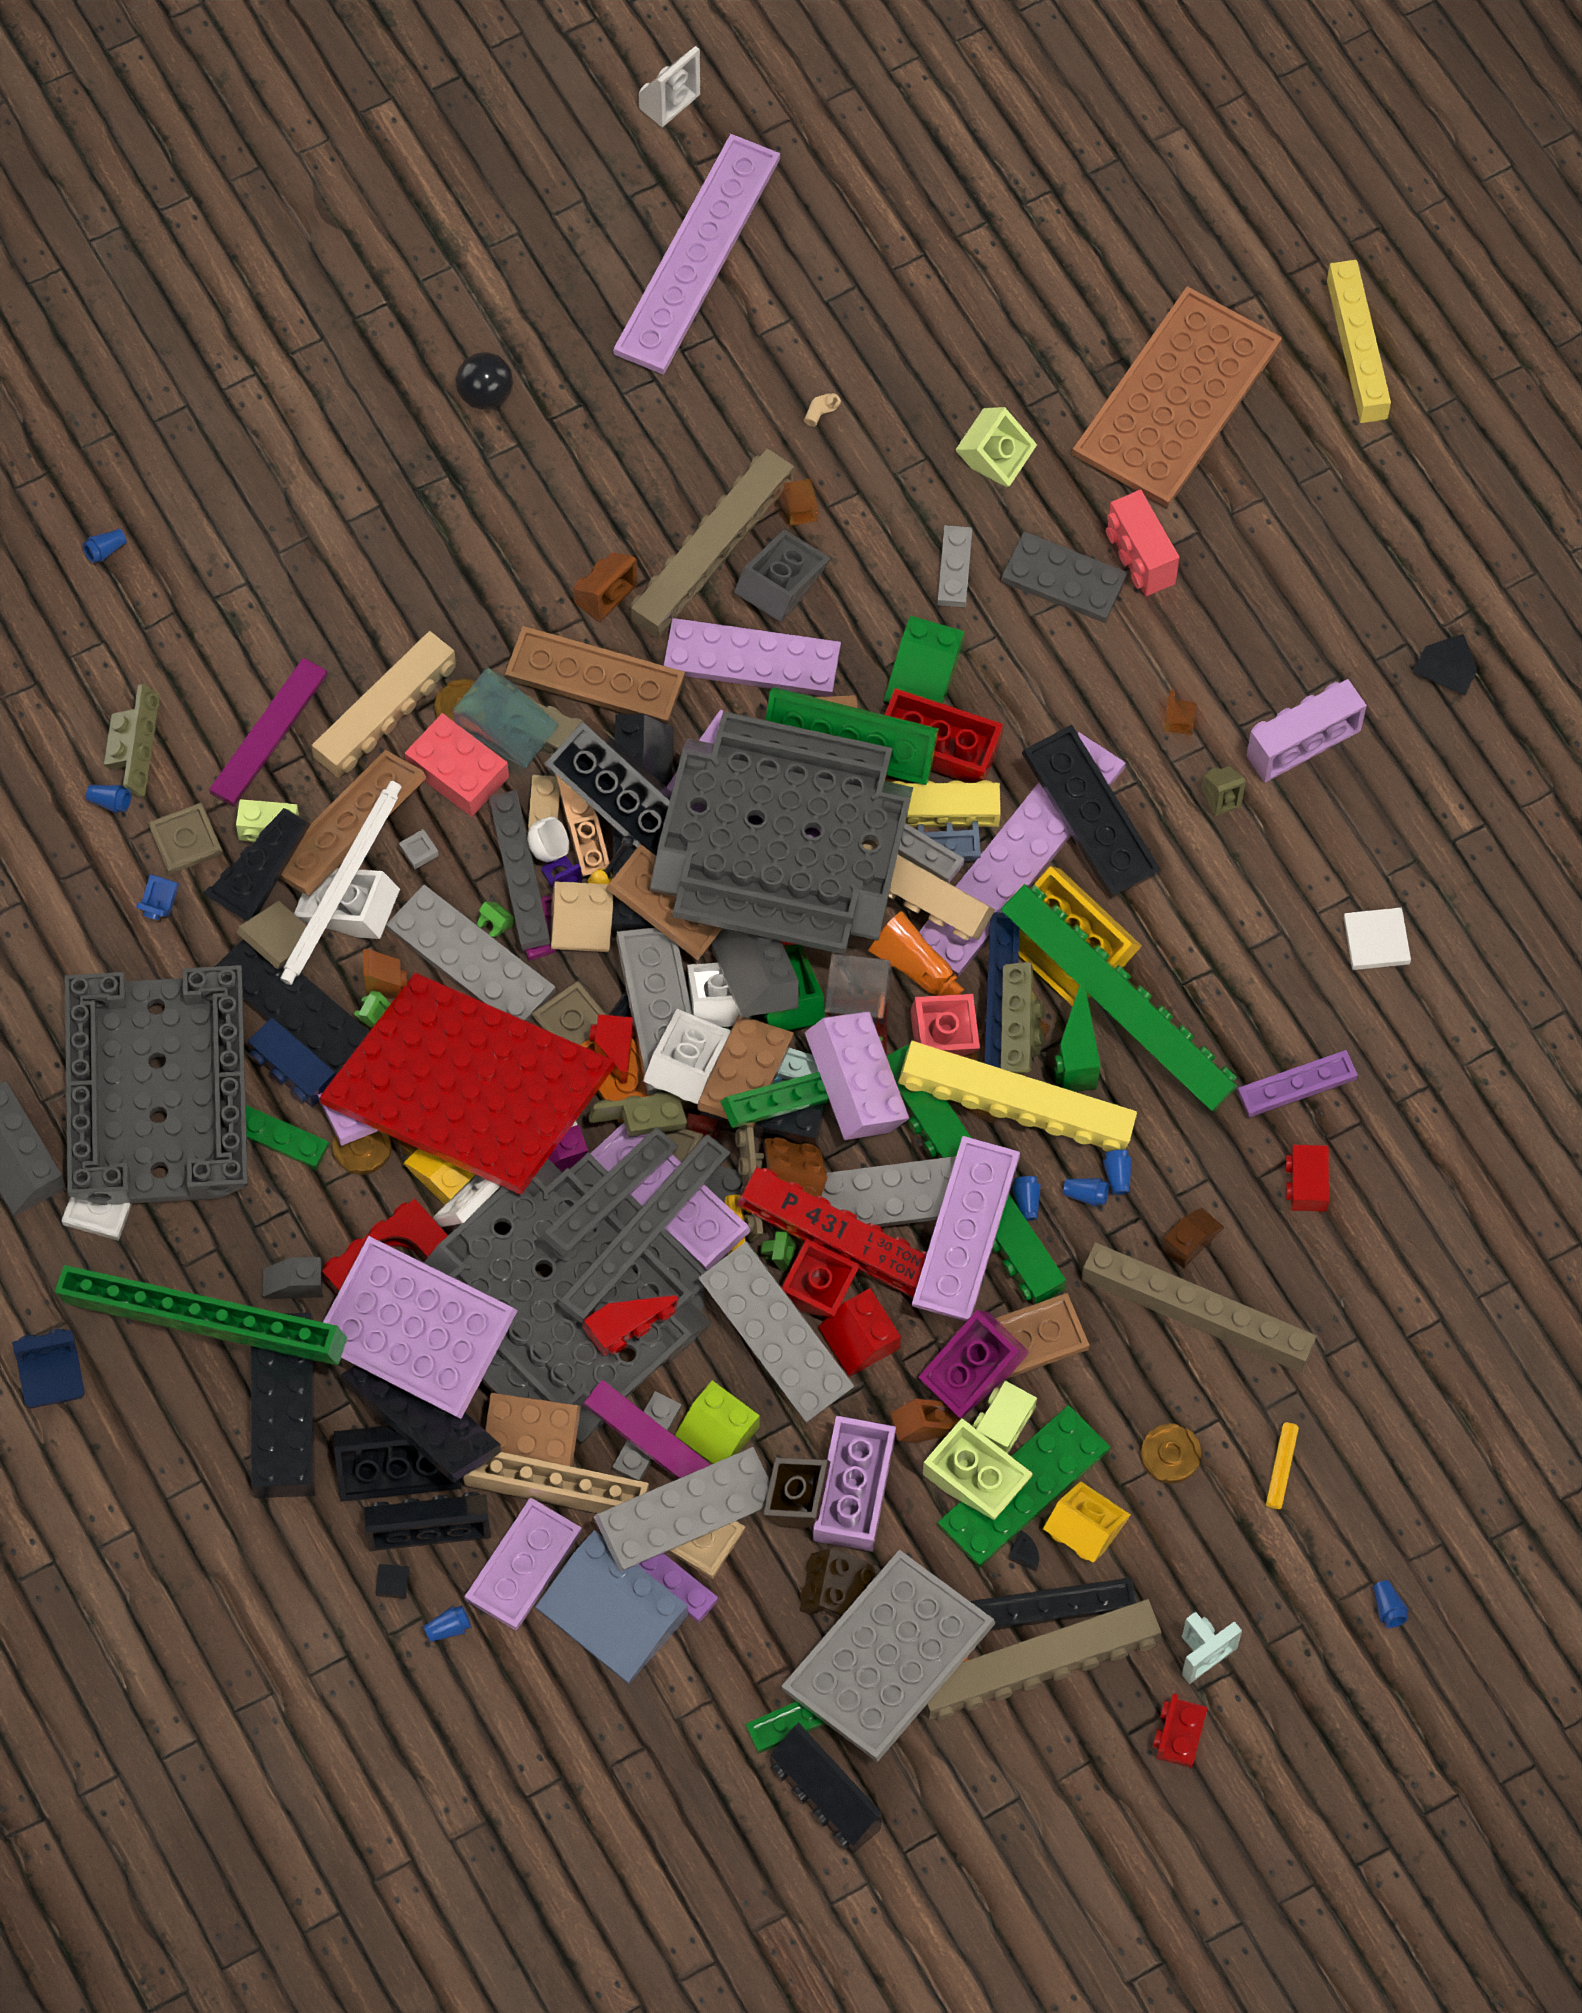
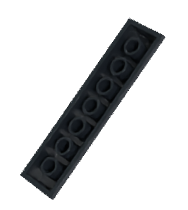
M616 714L615 741L667 787L673 778V727L644 714ZM615 827L613 857L621 847L624 837ZM635 845L627 847L613 867V878L637 849ZM613 894V938H616L617 932L656 928Z
M587 717L546 761L545 765L622 835L631 836L633 838V845L638 848L641 844L656 856L672 792L590 717Z

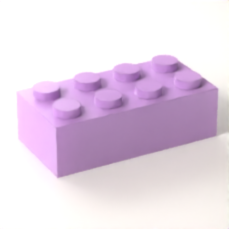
M1348 679L1341 683L1334 682L1319 695H1310L1293 709L1286 708L1279 712L1276 718L1268 722L1262 721L1256 724L1250 733L1246 757L1264 783L1360 732L1367 705Z
M870 1012L822 1018L805 1032L844 1140L891 1133L909 1119Z
M836 1416L827 1459L831 1463L819 1520L814 1524L813 1541L873 1552L895 1442V1426Z

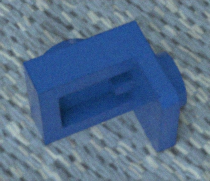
M150 874L142 902H137L136 908L144 910L143 916L159 920L160 916H170L180 883Z

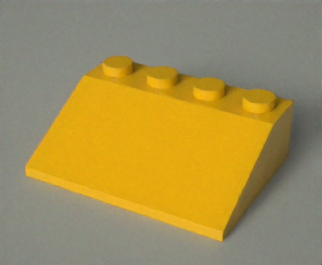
M1050 866L1035 883L1047 895L1044 901L1051 907L1055 904L1068 915L1065 921L1072 927L1076 924L1089 935L1086 941L1093 947L1097 944L1110 955L1107 961L1115 968L1118 964L1124 967L1141 948L1142 945L1061 869ZM1020 929L1018 955L1025 962H1030L1033 965V969L1073 1007L1080 985Z

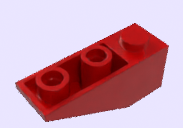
M676 1295L608 1303L584 1319L582 1329L603 1357L610 1352L612 1355H615L627 1346L626 1341L634 1336L640 1338L652 1329L651 1324L659 1319L663 1322L676 1313L675 1308H677L679 1298Z

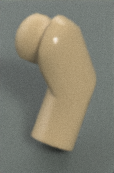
M835 393L815 397L806 413L804 423L815 427L821 415L832 412L839 407L841 403L840 397Z

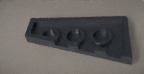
M283 808L260 832L259 838L250 847L247 846L241 852L240 858L231 867H227L221 873V878L213 886H209L203 894L245 921L250 920L259 914L311 823L289 809Z

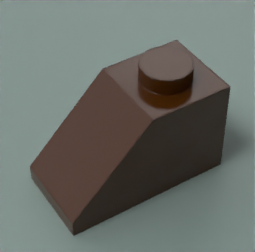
M1200 1208L1183 1217L1164 1237L1162 1251L1184 1269L1223 1230L1224 1226L1203 1208Z

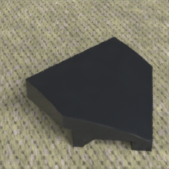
M1461 634L1425 646L1413 673L1466 696L1476 675L1477 667L1465 636Z

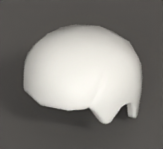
M551 816L538 820L530 827L527 840L529 849L536 859L552 862L567 855L569 850L567 831L562 822L556 817Z

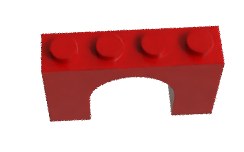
M416 1199L409 1203L404 1202L395 1209L394 1215L389 1219L377 1222L366 1237L362 1240L360 1238L354 1240L344 1254L340 1257L335 1256L327 1261L322 1270L323 1281L337 1296L368 1236L390 1247L408 1248L418 1254L425 1262L438 1244L448 1235Z

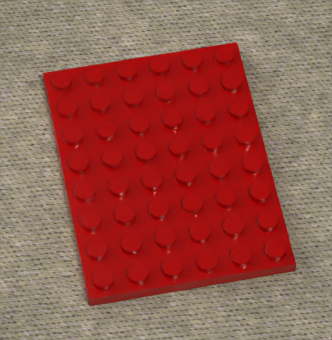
M415 972L407 982V986L403 987L321 1094L320 1102L328 1108L522 1195L615 1068L614 1060Z

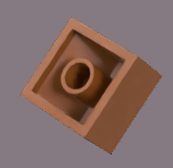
M613 552L605 559L601 558L595 564L593 571L586 578H580L575 584L574 603L600 623L638 586L637 559L632 555Z

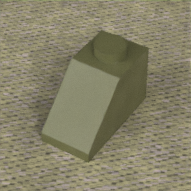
M1230 766L1222 769L1216 767L1203 775L1201 789L1215 817L1240 808L1242 805L1246 781L1242 775Z

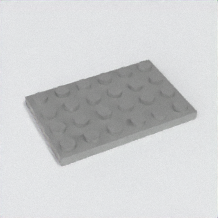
M898 1550L781 1687L786 1694L878 1762L995 1625V1621L912 1558Z

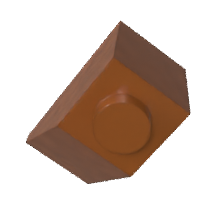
M363 949V974L366 995L368 996L371 991H377L386 999L396 998L401 992L402 987L407 986V970H401L400 959L370 949Z
M914 1399L890 1413L893 1425L896 1427L895 1434L897 1439L903 1442L919 1443L947 1436L960 1421V1418L943 1401Z

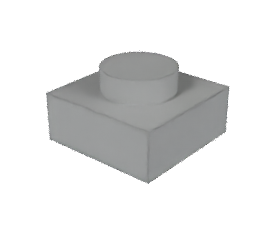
M424 829L399 843L400 850L414 870L439 856L437 848Z

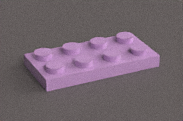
M530 1497L465 1595V1601L517 1631L582 1533V1528Z

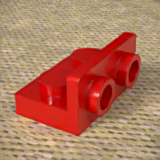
M1173 1693L1171 1702L1164 1701L1160 1719H1164L1166 1722L1163 1731L1157 1729L1153 1748L1158 1749L1156 1759L1192 1768L1208 1707L1179 1700V1694Z

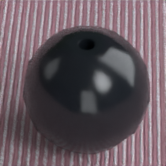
M489 352L476 353L465 359L458 368L455 379L457 392L469 406L480 410L493 409L504 403L511 394L513 386L510 367L500 356Z

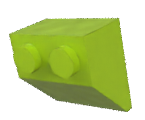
M712 1380L693 1402L675 1437L710 1464H714L741 1451L760 1428V1415Z

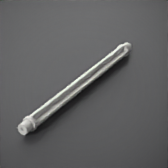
M390 781L386 790H382L284 966L285 970L280 977V980L284 983L292 985L295 977L300 975L398 799L397 795L402 788L400 784Z

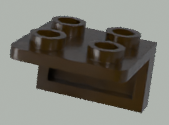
M833 1548L811 1553V1557L806 1565L807 1577L805 1586L800 1595L802 1600L800 1611L811 1615L827 1610L842 1616L879 1574V1567Z

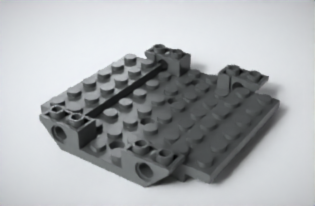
M723 711L714 744L687 738L683 747L657 850L650 891L677 896L673 910V917L845 955L849 935L879 941L913 787L885 781L892 748ZM702 803L707 809L704 812L697 813L691 809V805ZM757 815L764 822L760 825H752L749 823L748 818ZM816 828L821 834L818 837L811 838L805 834V830ZM866 840H872L878 847L874 850H867L862 846V843Z
M589 1152L570 1170L567 1168L563 1173L547 1159L522 1195L502 1187L464 1223L438 1244L424 1262V1264L518 1310L481 1381L493 1393L580 1405L581 1410L576 1439L581 1444L605 1423L582 1405L600 1380H604L627 1398L663 1363L669 1364L712 1324L690 1302L705 1288L699 1277L707 1270L666 1229L593 1310L595 1313L606 1304L672 1295H676L679 1298L677 1308H675L676 1313L663 1322L659 1319L651 1324L652 1329L640 1338L634 1336L626 1341L627 1346L625 1348L632 1349L636 1354V1358L633 1361L625 1362L621 1360L619 1353L612 1355L610 1352L603 1357L582 1329L583 1323L559 1306L562 1297L643 1207L632 1195L628 1196L565 1257L542 1239L544 1232L608 1173ZM498 1222H506L510 1225L511 1231L506 1235H499L495 1232L494 1226ZM544 1263L548 1264L553 1272L548 1277H540L536 1273L535 1268L539 1264Z

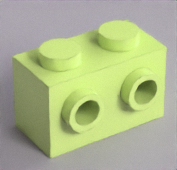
M240 799L236 822L239 840L255 842L259 838L260 832L283 808L289 809L299 816L297 804Z
M1005 1381L1001 1389L996 1387L988 1400L990 1404L986 1414L980 1412L973 1427L1008 1454L1035 1410L1037 1398Z

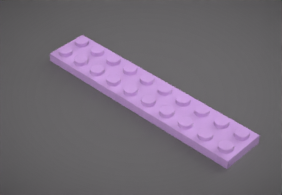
M730 134L613 349L614 355L660 374H665L780 161V153Z
M1079 732V737L1107 783L1111 786L1125 769L1126 762ZM1040 783L1035 786L983 851L981 858L975 861L955 886L996 909L994 912L1003 913L1000 909L1023 884L1031 887L1071 837L1070 832ZM931 920L926 922L919 933L948 962L953 973L959 977L989 940L990 920L979 940L970 937L966 941L953 933L955 929L953 926L945 923L944 927Z

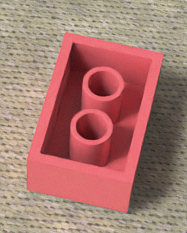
M1140 489L1112 501L1109 514L1107 515L1108 527L1106 528V534L1112 544L1115 543L1118 547V554L1124 566L1128 565L1131 570V578L1137 589L1141 588L1146 597L1176 584L1180 557L1142 490Z
M443 713L405 752V760L423 770L427 777L424 782L471 817L488 801L489 796H492L509 778L507 761Z

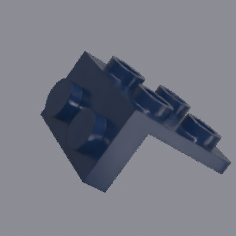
M55 1329L47 1335L38 1337L36 1335H25L20 1337L18 1341L12 1342L13 1351L18 1363L24 1402L27 1408L31 1409L76 1400L85 1395L77 1346L72 1330Z

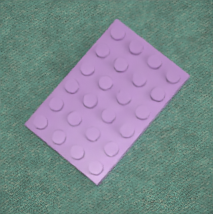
M368 1236L323 1323L337 1325L348 1337L341 1358L461 1419L518 1310Z

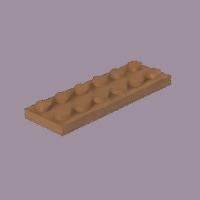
M522 626L505 672V680L625 714H644L667 725L685 679V672L525 626Z
M385 750L311 823L279 879L309 896L343 862L382 790H386L389 782L394 781L402 786L397 795L398 799L390 812L391 814L427 778L423 770Z

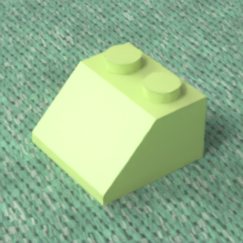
M1005 407L983 408L956 448V452L971 469L1005 487H1009L1037 444Z

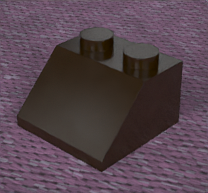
M775 1458L763 1516L778 1526L787 1528L807 1529L818 1521L831 1462L819 1459Z

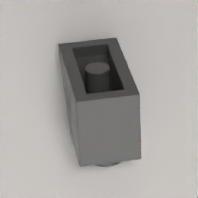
M293 1257L264 1268L263 1299L323 1298V1265L321 1257Z

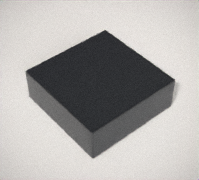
M379 1564L376 1596L406 1599L410 1567Z

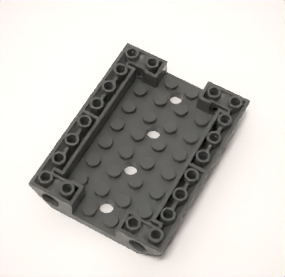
M242 965L184 968L183 978L126 981L124 972L65 975L68 1196L99 1205L216 1199L248 1186ZM155 1003L165 1006L164 1011L157 1015L151 1014L149 1008ZM156 1057H162L166 1060L165 1065L158 1069L152 1068L150 1062ZM155 1112H165L167 1114L166 1120L161 1123L153 1122L151 1116ZM158 1166H164L168 1169L167 1175L162 1178L154 1177L152 1171Z

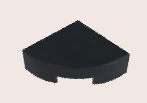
M1021 1530L1008 1560L1037 1571L1039 1564L1037 1547L1033 1539Z

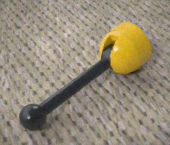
M631 836L623 837L621 847L608 866L595 870L588 878V883L609 884L612 881L613 875L611 870L626 848L633 845V838Z

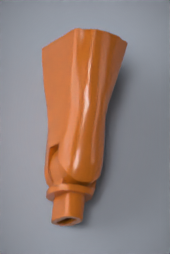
M902 911L885 925L880 932L879 941L875 940L868 949L869 952L907 975L931 994L936 996L961 995L965 990L956 982L958 977L953 973L948 962L926 942Z

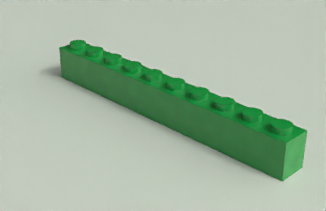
M1023 884L1000 910L1080 986H1085L1086 992L1199 1100L1211 1111L1215 1112L1239 1087L1235 1082L1237 1076L1225 1065L1220 1068L1213 1061L1216 1056L1206 1046L1203 1045L1199 1048L1192 1041L1195 1036L1185 1026L1181 1025L1178 1028L1170 1021L1174 1016L1164 1006L1160 1005L1157 1008L1149 1001L1153 996L1143 986L1139 985L1136 988L1128 980L1131 975L1118 964L1115 968L1108 962L1107 959L1110 955L1098 944L1093 947L1087 942L1086 939L1089 935L1077 924L1072 927L1067 923L1065 919L1068 915L1056 904L1051 907L1046 903L1044 899L1047 895L1035 884L1032 887Z
M907 1044L886 1057L909 1116L907 1120L908 1125L915 1135L920 1134L924 1140L923 1147L931 1159L934 1157L935 1159L957 1156L962 1136L969 1138L971 1136L947 1100L937 1099L933 1094L924 1091L909 1090L905 1085L898 1083L906 1052L910 1046ZM1008 1194L992 1252H998L1003 1260L1001 1263L1004 1271L1009 1277L1014 1276L1018 1282L1017 1288L1025 1301L1029 1300L1034 1305L1049 1300L1065 1291L1066 1279Z
M67 1265L63 1266L54 1292L67 1305L333 1365H339L348 1338L337 1325Z

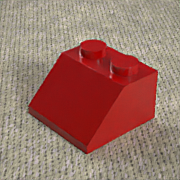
M806 1238L782 1289L798 1310L804 1313L834 1318L860 1264Z
M871 1288L845 1301L839 1307L834 1318L828 1317L818 1326L820 1333L848 1377L900 1349L901 1336Z

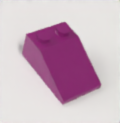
M976 1310L918 1378L959 1418H963L1009 1377L1030 1352L989 1312Z

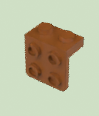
M766 1138L763 1147L767 1169L774 1171L779 1179L787 1183L794 1182L804 1188V1192L814 1197L822 1196L827 1181V1174L821 1150L808 1143L801 1145L788 1142L783 1138Z

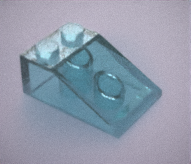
M486 667L453 709L456 724L524 769L558 728V723L516 686L488 667Z

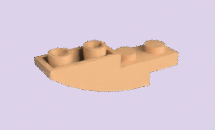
M555 774L576 858L581 866L582 876H589L595 870L606 868L609 864L599 820L595 809Z

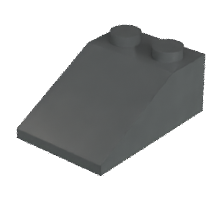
M784 529L743 568L734 593L781 622L795 609L828 565L831 558Z

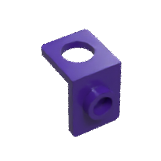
M566 856L541 868L552 889L555 882L582 883L581 866L579 863L572 866ZM555 868H566V870L555 875L554 878L552 877V871Z

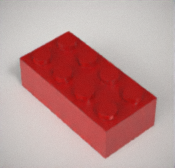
M895 688L884 715L939 729L931 770L968 783L986 780L1002 740L1003 724Z

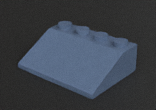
M595 1530L573 1553L535 1606V1609L627 1684L636 1677L688 1617V1605L640 1566L636 1565L620 1572L604 1538Z

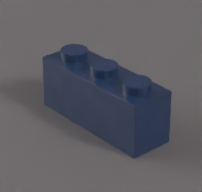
M273 1018L265 1023L247 1041L248 1055L251 1060L260 1067L264 1065L268 1068L271 1077L278 1084L282 1085L285 1083L292 1089L290 1092L300 1103H308L312 1108L319 1102L318 1094L323 1093L336 1076L330 1067Z

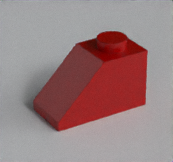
M598 1014L597 1025L591 1024L590 1042H595V1052L614 1060L615 1068L612 1070V1073L621 1083H627L633 1037V1017Z

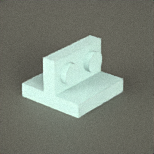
M1197 1612L1186 1619L1182 1638L1193 1652L1185 1659L1182 1676L1189 1684L1238 1648L1242 1630L1235 1621L1214 1635L1215 1629L1210 1621L1205 1617L1201 1619Z

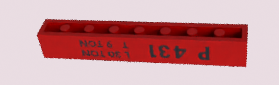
M755 1168L736 1206L803 1241L807 1238L860 1264L859 1270L914 1298L926 1259V1251L919 1252L910 1247L906 1240L899 1237L892 1238L883 1233V1229L872 1223L866 1224L858 1220L854 1213L831 1206V1203L824 1197H814L804 1192V1188L797 1183H787L779 1179L778 1175L770 1169Z

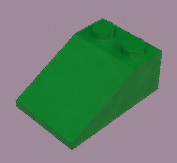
M910 615L901 639L883 703L889 705L896 688L943 704L963 649L964 631Z
M799 944L783 946L799 980L798 1008L761 1014L763 1022L784 1030L815 1025L822 1018H825L824 997L803 946Z
M1079 986L1060 1044L1059 1055H1055L1056 1067H1053L1055 1084H1061V1088L1073 1092L1097 1089L1101 1067L1085 986Z

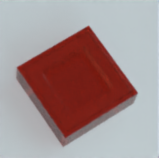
M689 1113L686 1127L688 1130L703 1134V1137L708 1134L711 1138L716 1139L718 1120Z

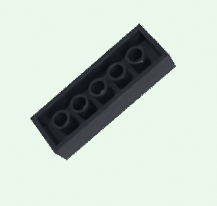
M285 1313L313 1320L312 1313ZM251 1346V1487L254 1498L315 1496L314 1360Z

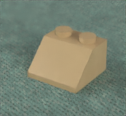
M554 883L551 909V949L609 952L613 894L606 889L608 884Z

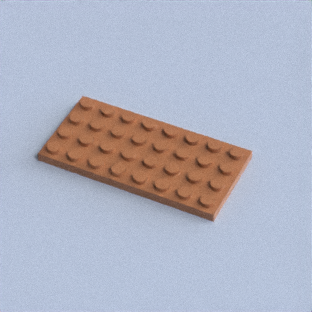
M1187 286L1074 446L1072 455L1137 491L1141 489L1144 495L1168 508L1282 343V337Z

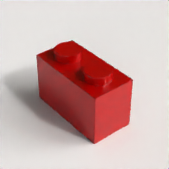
M1293 1145L1291 1155H1286L1285 1173H1290L1291 1182H1286L1285 1199L1291 1200V1211L1326 1212L1329 1204V1147L1325 1145Z

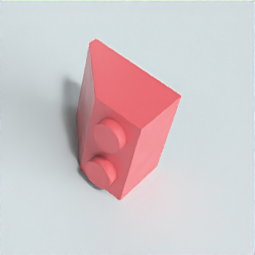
M973 994L915 997L910 1009L915 1042L962 1057L980 1050Z

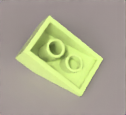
M961 1419L923 1462V1475L945 1493L993 1520L997 1518L1033 1476V1473L964 1419Z

